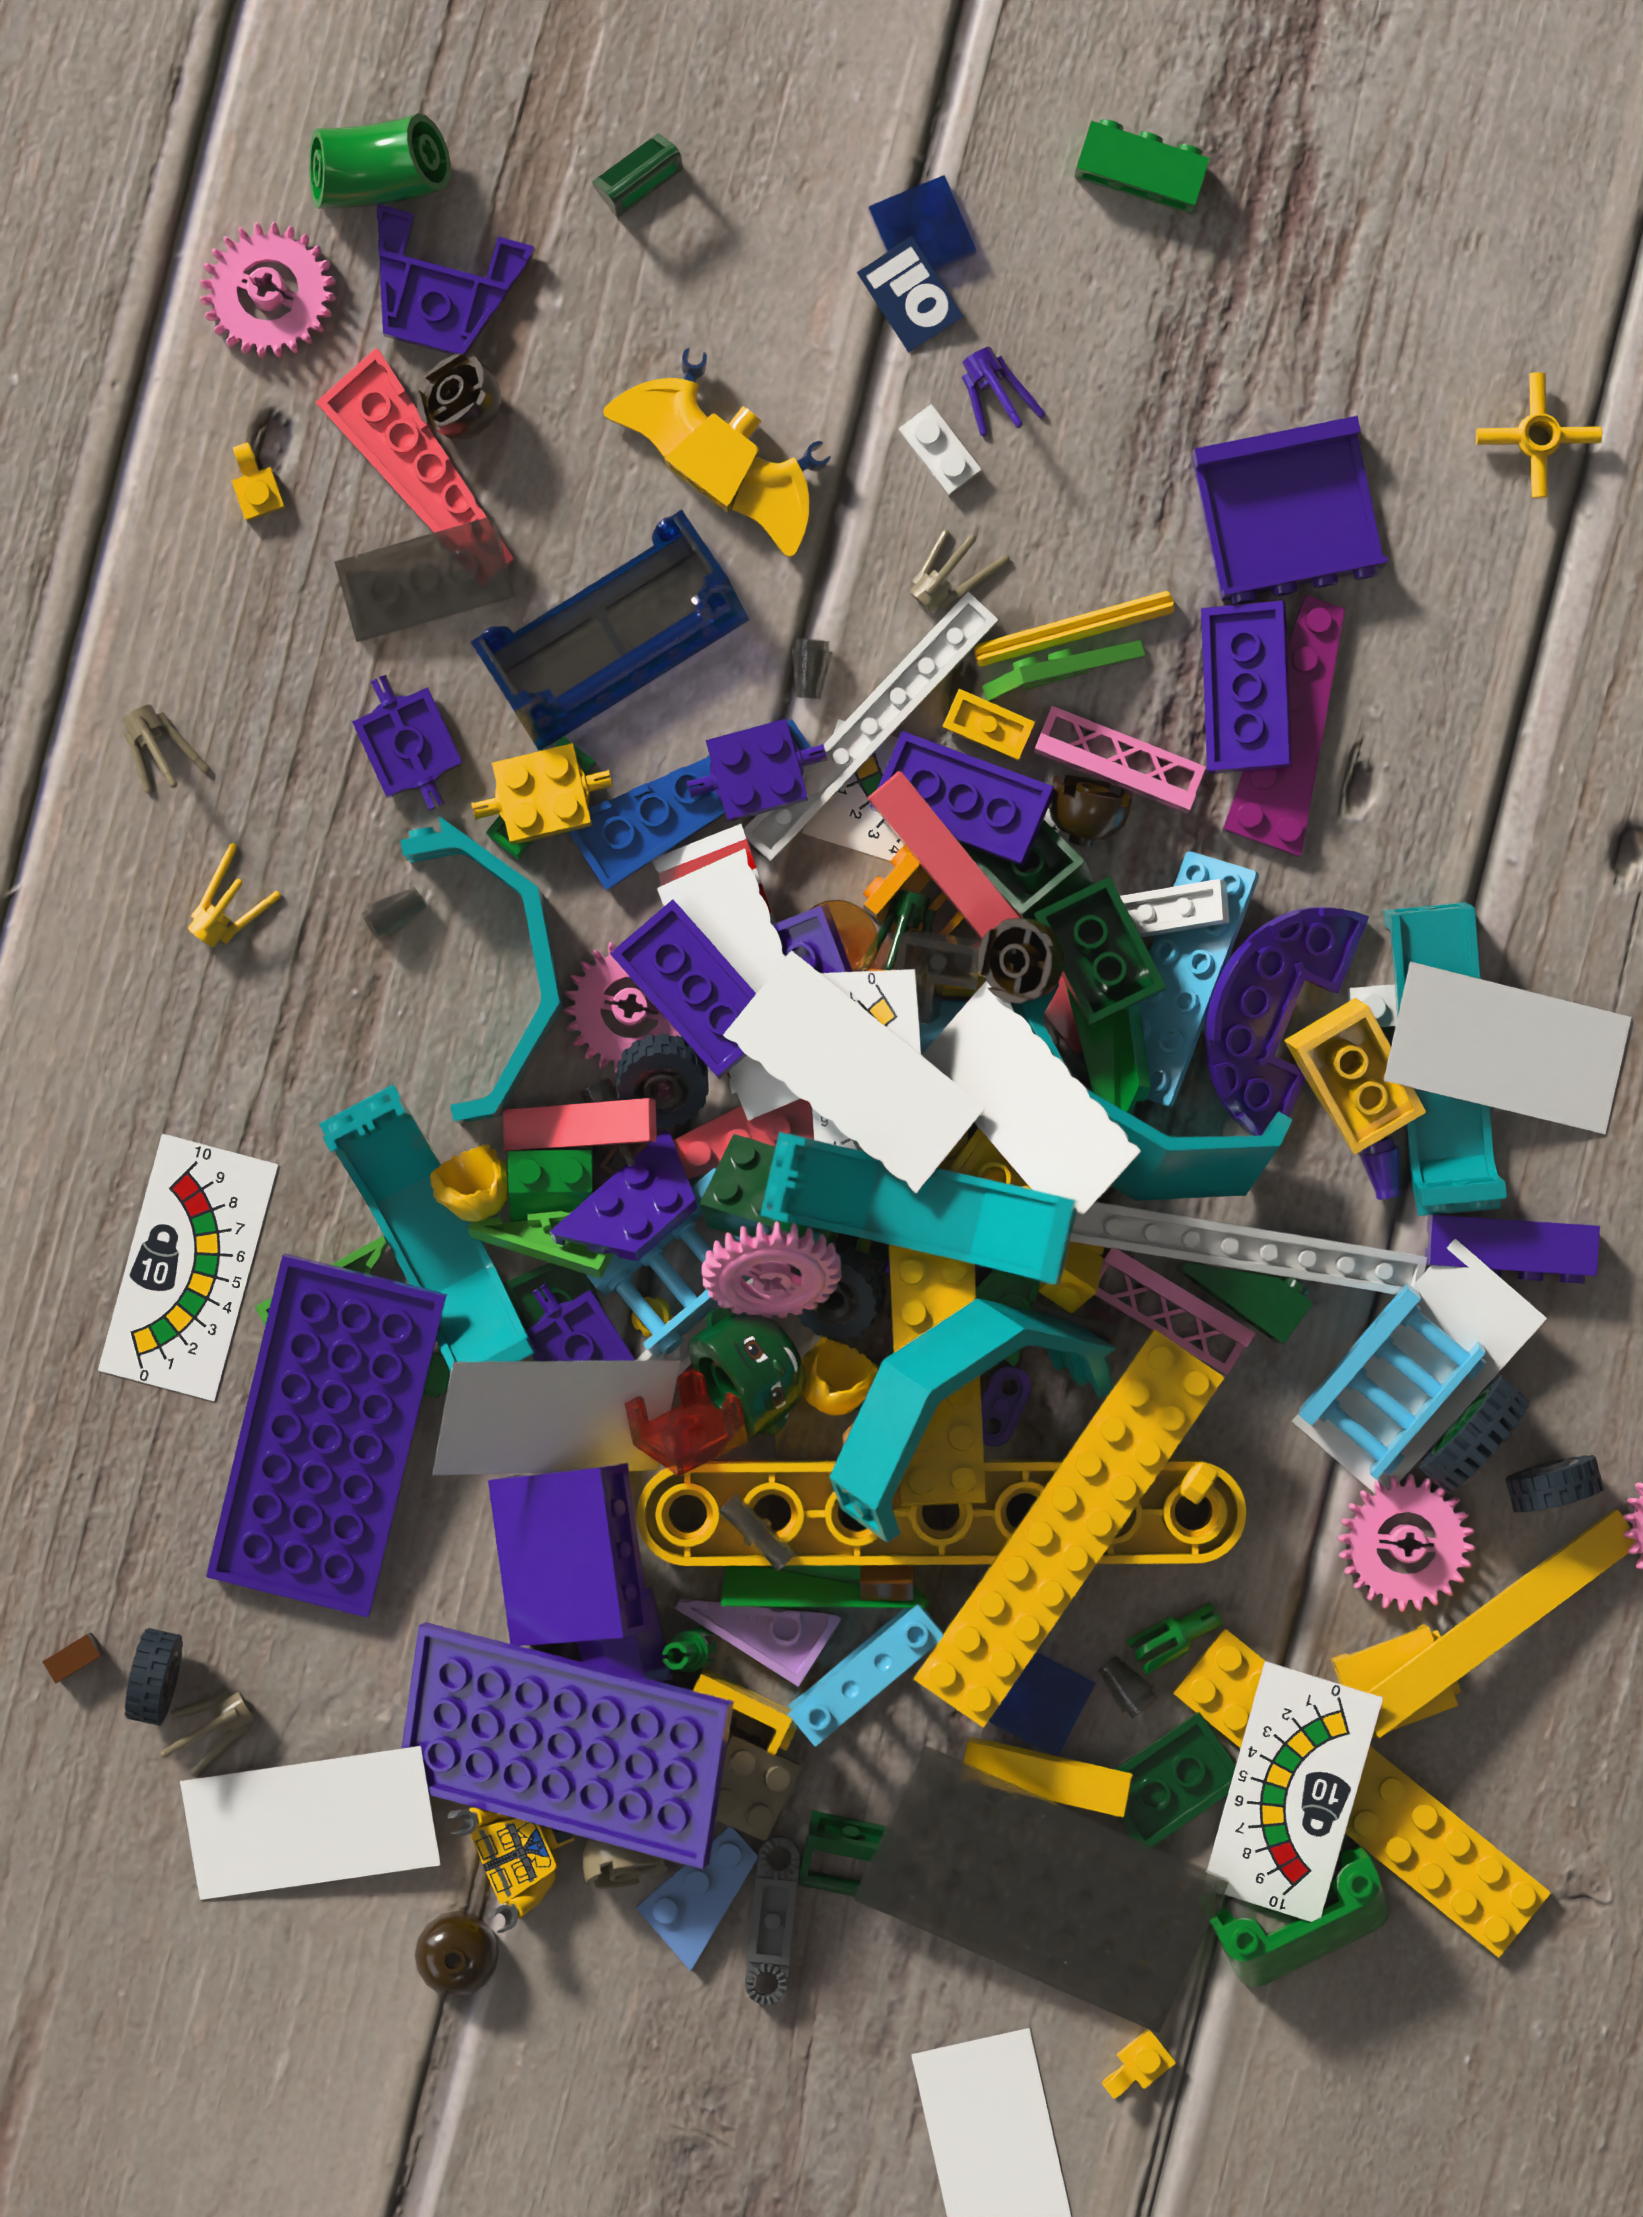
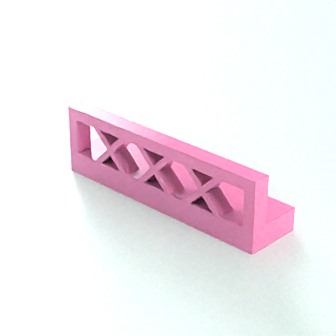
M1051 706L1033 751L1034 754L1111 783L1117 787L1124 788L1185 814L1192 807L1197 788L1206 766L1054 706ZM1058 718L1071 723L1078 736V740L1068 744L1050 737L1049 734L1055 719ZM1080 727L1093 733L1084 737ZM1099 736L1111 739L1117 755L1108 759L1090 752L1086 742ZM1119 743L1132 749L1122 752ZM1081 744L1083 749H1080L1076 746ZM1138 751L1149 754L1156 770L1148 774L1129 768L1125 757ZM1157 758L1171 764L1161 768ZM1179 766L1194 772V775L1186 791L1168 784L1163 772ZM1158 775L1160 780L1153 777Z
M1115 1248L1108 1249L1103 1257L1104 1261L1100 1279L1110 1265L1124 1274L1127 1291L1110 1295L1098 1287L1094 1295L1149 1329L1157 1330L1187 1352L1223 1374L1228 1375L1244 1347H1248L1256 1333ZM1130 1278L1144 1287L1133 1290ZM1151 1290L1159 1295L1163 1313L1146 1317L1138 1312L1134 1294ZM1129 1296L1131 1307L1117 1298ZM1166 1300L1180 1309L1168 1311ZM1184 1312L1194 1316L1199 1334L1185 1338L1174 1334L1170 1316ZM1164 1317L1167 1329L1153 1320ZM1201 1321L1215 1330L1204 1333ZM1223 1334L1236 1342L1224 1363L1209 1355L1206 1337ZM1200 1339L1202 1350L1189 1343V1341Z

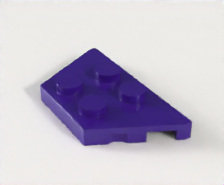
M664 1130L656 1137L657 1142H651L556 1225L550 1231L552 1241L559 1245H564L566 1241L584 1244L587 1246L588 1251L600 1254L613 1253L619 1258L638 1262L697 1210L695 1196L670 1133Z

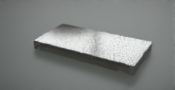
M492 516L334 562L356 642H362L516 598L495 519Z

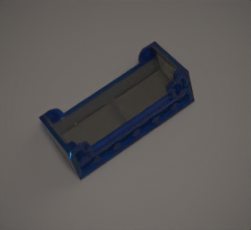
M683 510L678 511L672 516L665 517L657 523L651 536L652 547L513 633L507 626H493L470 641L538 751L545 749L561 739L562 736L569 734L749 621L728 576Z

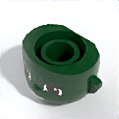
M730 1308L711 1310L707 1313L705 1319L707 1327L690 1340L688 1349L691 1362L716 1411L731 1430L744 1438L755 1437L761 1433L767 1435L778 1434L786 1425L788 1414L794 1410L802 1398L805 1389V1369L796 1346L785 1330L772 1318L770 1319L762 1315H747L746 1312L735 1314L731 1312Z

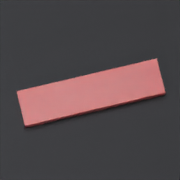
M647 1098L503 1110L504 1151H534L657 1142L656 1100Z

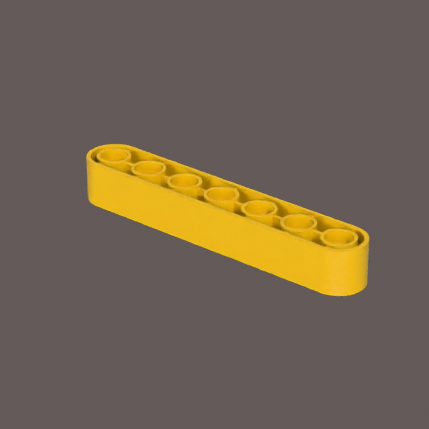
M1169 1458L1097 1564H1195L1210 1562L1223 1556L1237 1543L1245 1526L1246 1504L1240 1487L1227 1472L1209 1462L1203 1461L1218 1471V1477L1205 1495L1209 1504V1515L1207 1520L1199 1527L1185 1528L1178 1523L1175 1517L1176 1503L1183 1496L1180 1494V1487L1187 1472L1203 1460ZM984 1459L986 1502L958 1504V1517L954 1524L946 1529H934L924 1522L922 1517L923 1505L901 1506L899 1484L892 1499V1511L901 1534L888 1543L866 1527L860 1530H852L845 1527L839 1520L838 1507L840 1504L829 1478L837 1460L681 1461L664 1467L647 1483L637 1505V1525L643 1541L656 1556L669 1563L681 1566L988 1565L993 1563L1016 1529V1527L1009 1523L1006 1516L1009 1501L1014 1496L1022 1493L1038 1497L1064 1459ZM774 1494L783 1497L791 1508V1517L788 1523L778 1530H767L761 1527L754 1517L755 1504L766 1495ZM683 1495L698 1497L704 1503L707 1510L704 1524L692 1531L678 1528L670 1516V1508L675 1499Z

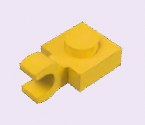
M248 442L233 447L243 476L231 481L244 519L249 521L284 509L285 505L272 468L269 467L259 471L253 450Z
M1148 2028L1116 2054L1123 2065L1101 2083L1112 2098L1116 2099L1135 2080L1145 2089L1175 2065L1176 2062Z

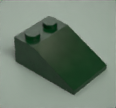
M1045 820L1042 822L1024 867L960 843L1011 908L1023 919L1035 920L1034 913L1095 884L1086 861Z
M1180 1262L1175 1268L1275 1343L1284 1344L1314 1304L1306 1298L1310 1291L1290 1276L1289 1278L1285 1276L1281 1280L1280 1278L1189 1262Z

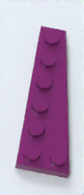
M1308 595L1304 596L1288 641L1292 767L1242 771L1222 828L1223 831L1296 857L1301 856L1345 608Z

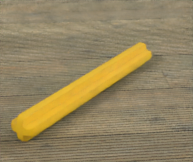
M1169 591L1160 592L978 643L974 646V655L979 666H987L1172 614L1175 610L1174 601Z

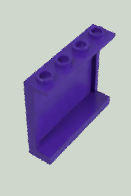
M1358 416L1194 449L1191 457L1221 601L1232 599L1233 605L1244 604L1257 600V593L1272 591L1274 597L1284 596L1297 592V585L1313 582L1314 588L1328 587L1338 584L1337 577L1351 574L1354 575L1355 580L1368 579L1378 576V569L1383 568L1388 563L1387 556L1382 554L1358 436L1361 433Z
M628 1463L524 1476L514 1475L488 1480L510 1644L526 1646L615 1639L651 1632Z

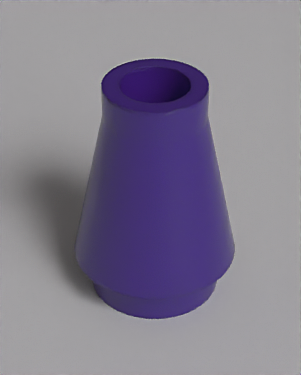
M1386 1136L1358 1154L1375 1190L1377 1200L1401 1195L1399 1186V1145H1395L1393 1136Z

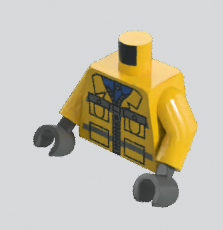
M476 1807L470 1808L469 1811H451L448 1814V1818L461 1817L463 1821L462 1828L459 1831L452 1832V1835L470 1834L500 1905L507 1902L506 1905L491 1910L488 1913V1919L495 1917L499 1913L504 1916L505 1925L497 1931L498 1933L514 1928L518 1919L541 1903L556 1881L555 1870L559 1867L560 1863L554 1849L574 1841V1834Z

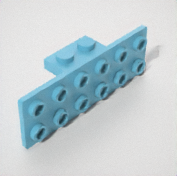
M1188 851L1184 857L1174 887L1216 879L1226 881L1229 923L1155 935L1149 950V954L1166 985V990L1139 1003L1151 1085L1146 1099L1168 1107L1174 1105L1201 1033L1205 1034L1207 1014L1216 983L1224 967L1234 954L1231 951L1259 879V874L1254 870Z

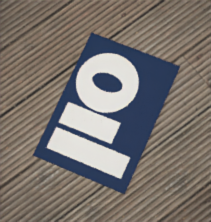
M912 236L856 272L908 353L964 317Z

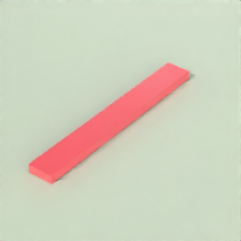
M898 771L867 797L877 812L982 940L990 929H995L1002 921L1020 918L901 771ZM1061 975L1058 982L1059 987L1043 1016L1073 1053L1078 1054L1082 1048L1066 984Z

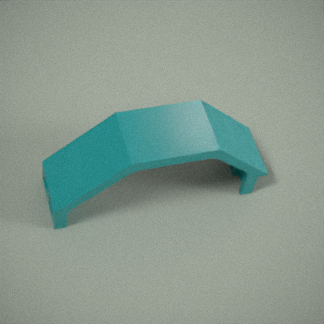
M439 816L441 832L437 833L433 827L420 828L409 831L410 838L400 840L403 857H406V860L411 864L447 856L465 855L518 893L524 903L541 992L540 1005L492 1092L482 1099L450 1105L453 1121L461 1124L501 1116L564 1008L541 890L534 883Z
M1059 984L1047 995L1025 1003L1011 1002L1013 1011L1027 1021L1032 1029V1033L1040 1037L1047 1044L1052 1056L1057 1057L1064 1063L1043 1023V1015ZM1087 1090L1089 1098L1096 1101L1105 1110L1108 1119L1122 1129L1128 1142L1140 1150L1135 1158L1110 1184L1111 1187L1135 1201L1246 1196L1280 1147L1293 1120L1278 1111L1262 1136L1170 1137Z
M394 1084L319 1123L325 1135L322 1138L329 1151L337 1155L364 1198L409 1284L447 1294L436 1341L450 1372L453 1362H519L536 1353L483 1241L470 1237L468 1227L471 1222L461 1220L433 1197L430 1174L442 1164Z
M779 1132L760 1216L874 1240L1060 1285L1079 1200L939 1168L935 1169L919 1191L915 1193L909 1187L907 1181L894 1176L887 1170L881 1160L871 1157L865 1151Z
M975 1299L883 1360L829 1477L841 1509L888 1543L901 1534L892 1511L893 1496L937 1406L943 1399L1024 1346L1047 1348L1054 1369L1060 1370L1065 1366L1069 1369L1073 1381H1078V1384L1081 1386L1090 1382L1093 1384L1096 1396L1102 1399L1113 1389L1109 1375L1111 1365L1105 1356L1117 1348L1069 1318L983 1299Z

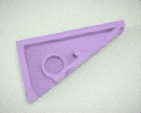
M681 1598L675 1606V1609L798 1687L842 1619L839 1615L773 1607L721 1606V1602Z

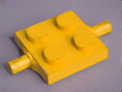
M571 743L493 762L492 766L497 784L496 798L473 802L472 808L475 820L500 814L506 824L511 845H516L593 826L588 808L589 792L613 787L610 770L585 776L578 764L575 747Z

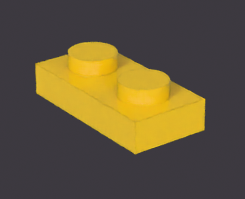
M959 689L942 729L1018 761L1035 721Z

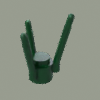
M899 890L897 899L891 900L888 914L860 969L866 971L870 969L893 923L898 926L885 965L886 971L893 970L907 927L918 930L920 922H922V971L924 974L930 973L932 924L936 913L935 910L928 909L931 901L930 897L906 890Z

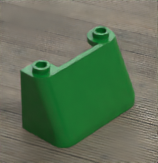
M1357 1843L1339 1852L1341 1868L1337 1876L1330 1883L1338 1899L1325 1905L1321 1917L1312 1922L1299 1918L1265 1935L1254 1917L1251 1919H1238L1231 1915L1227 1908L1207 1916L1236 1976L1242 1983L1250 1987L1264 1986L1378 1930L1385 1924L1389 1909L1378 1873L1369 1855Z

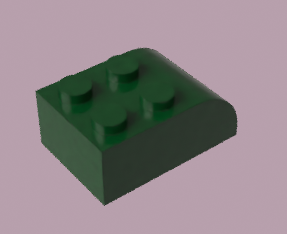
M1110 876L1034 913L1035 920L1050 927L1061 942L1064 951L1062 977L1089 1027L1166 990V985Z
M733 1134L699 1203L709 1228L740 1237V1230L743 1226L747 1231V1235L755 1238L759 1222L762 1224L763 1231L767 1236L773 1233L775 1223L779 1222L782 1236H787L790 1233L793 1223L760 1216L775 1146ZM796 1224L798 1239L803 1238L807 1229L811 1228L814 1243H817L820 1235H824L826 1238V1248L829 1243L833 1242L837 1233Z

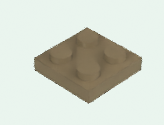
M729 1732L716 1820L766 1842L803 1766L778 1753L772 1756L767 1753V1748Z

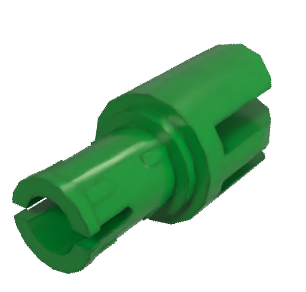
M1210 1602L1180 1620L1176 1617L1168 1616L1126 1639L1129 1647L1134 1648L1166 1631L1145 1643L1134 1653L1137 1661L1143 1662L1174 1646V1648L1150 1660L1143 1666L1142 1669L1146 1676L1190 1652L1191 1641L1222 1626L1221 1619L1218 1613H1213L1215 1608Z
M697 1626L677 1633L663 1650L662 1655H668V1658L663 1659V1662L670 1669L688 1673L712 1665L716 1659H709V1654L717 1651L716 1642H708L705 1637L714 1633L704 1626Z

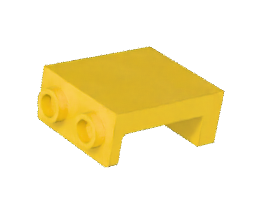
M1423 1624L1417 1626L1416 1630L1350 1655L1344 1653L1331 1658L1330 1660L1339 1684L1364 1692L1369 1691L1439 1639L1441 1636L1438 1630L1431 1632L1429 1626ZM1458 1681L1390 1731L1459 1706L1455 1695L1461 1693Z
M702 1668L692 1691L734 1701L733 1709L775 1729L767 1745L768 1754L775 1756L778 1748L787 1750L797 1729L796 1724L792 1722L788 1715L791 1709L713 1671Z

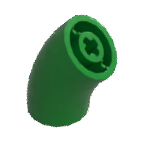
M418 113L370 125L316 128L311 138L309 153V177L312 200L317 209L351 208L404 201L443 190L448 186L451 177V161L442 133L429 117Z

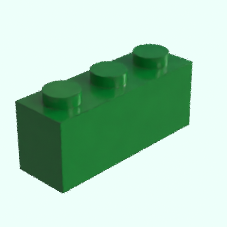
M1101 119L1100 123L1090 122L1075 170V178L1192 214L1210 160L1209 157L1202 156V150L1187 144H1180L1178 148L1164 144L1162 137L1149 132H1140L1139 135L1123 131L1124 126L1112 120Z

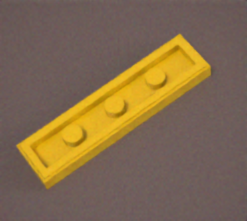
M970 1736L967 1740L960 1780L1124 1818L1133 1774Z

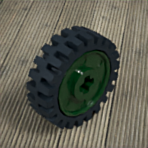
M1501 1375L1497 1376L1488 1383L1427 1451L1419 1465L1420 1469L1447 1493L1454 1492L1469 1477L1471 1478L1478 1468L1488 1461L1489 1456L1497 1451L1500 1447L1499 1445L1511 1434L1510 1431L1520 1422L1519 1420L1526 1413L1530 1400Z

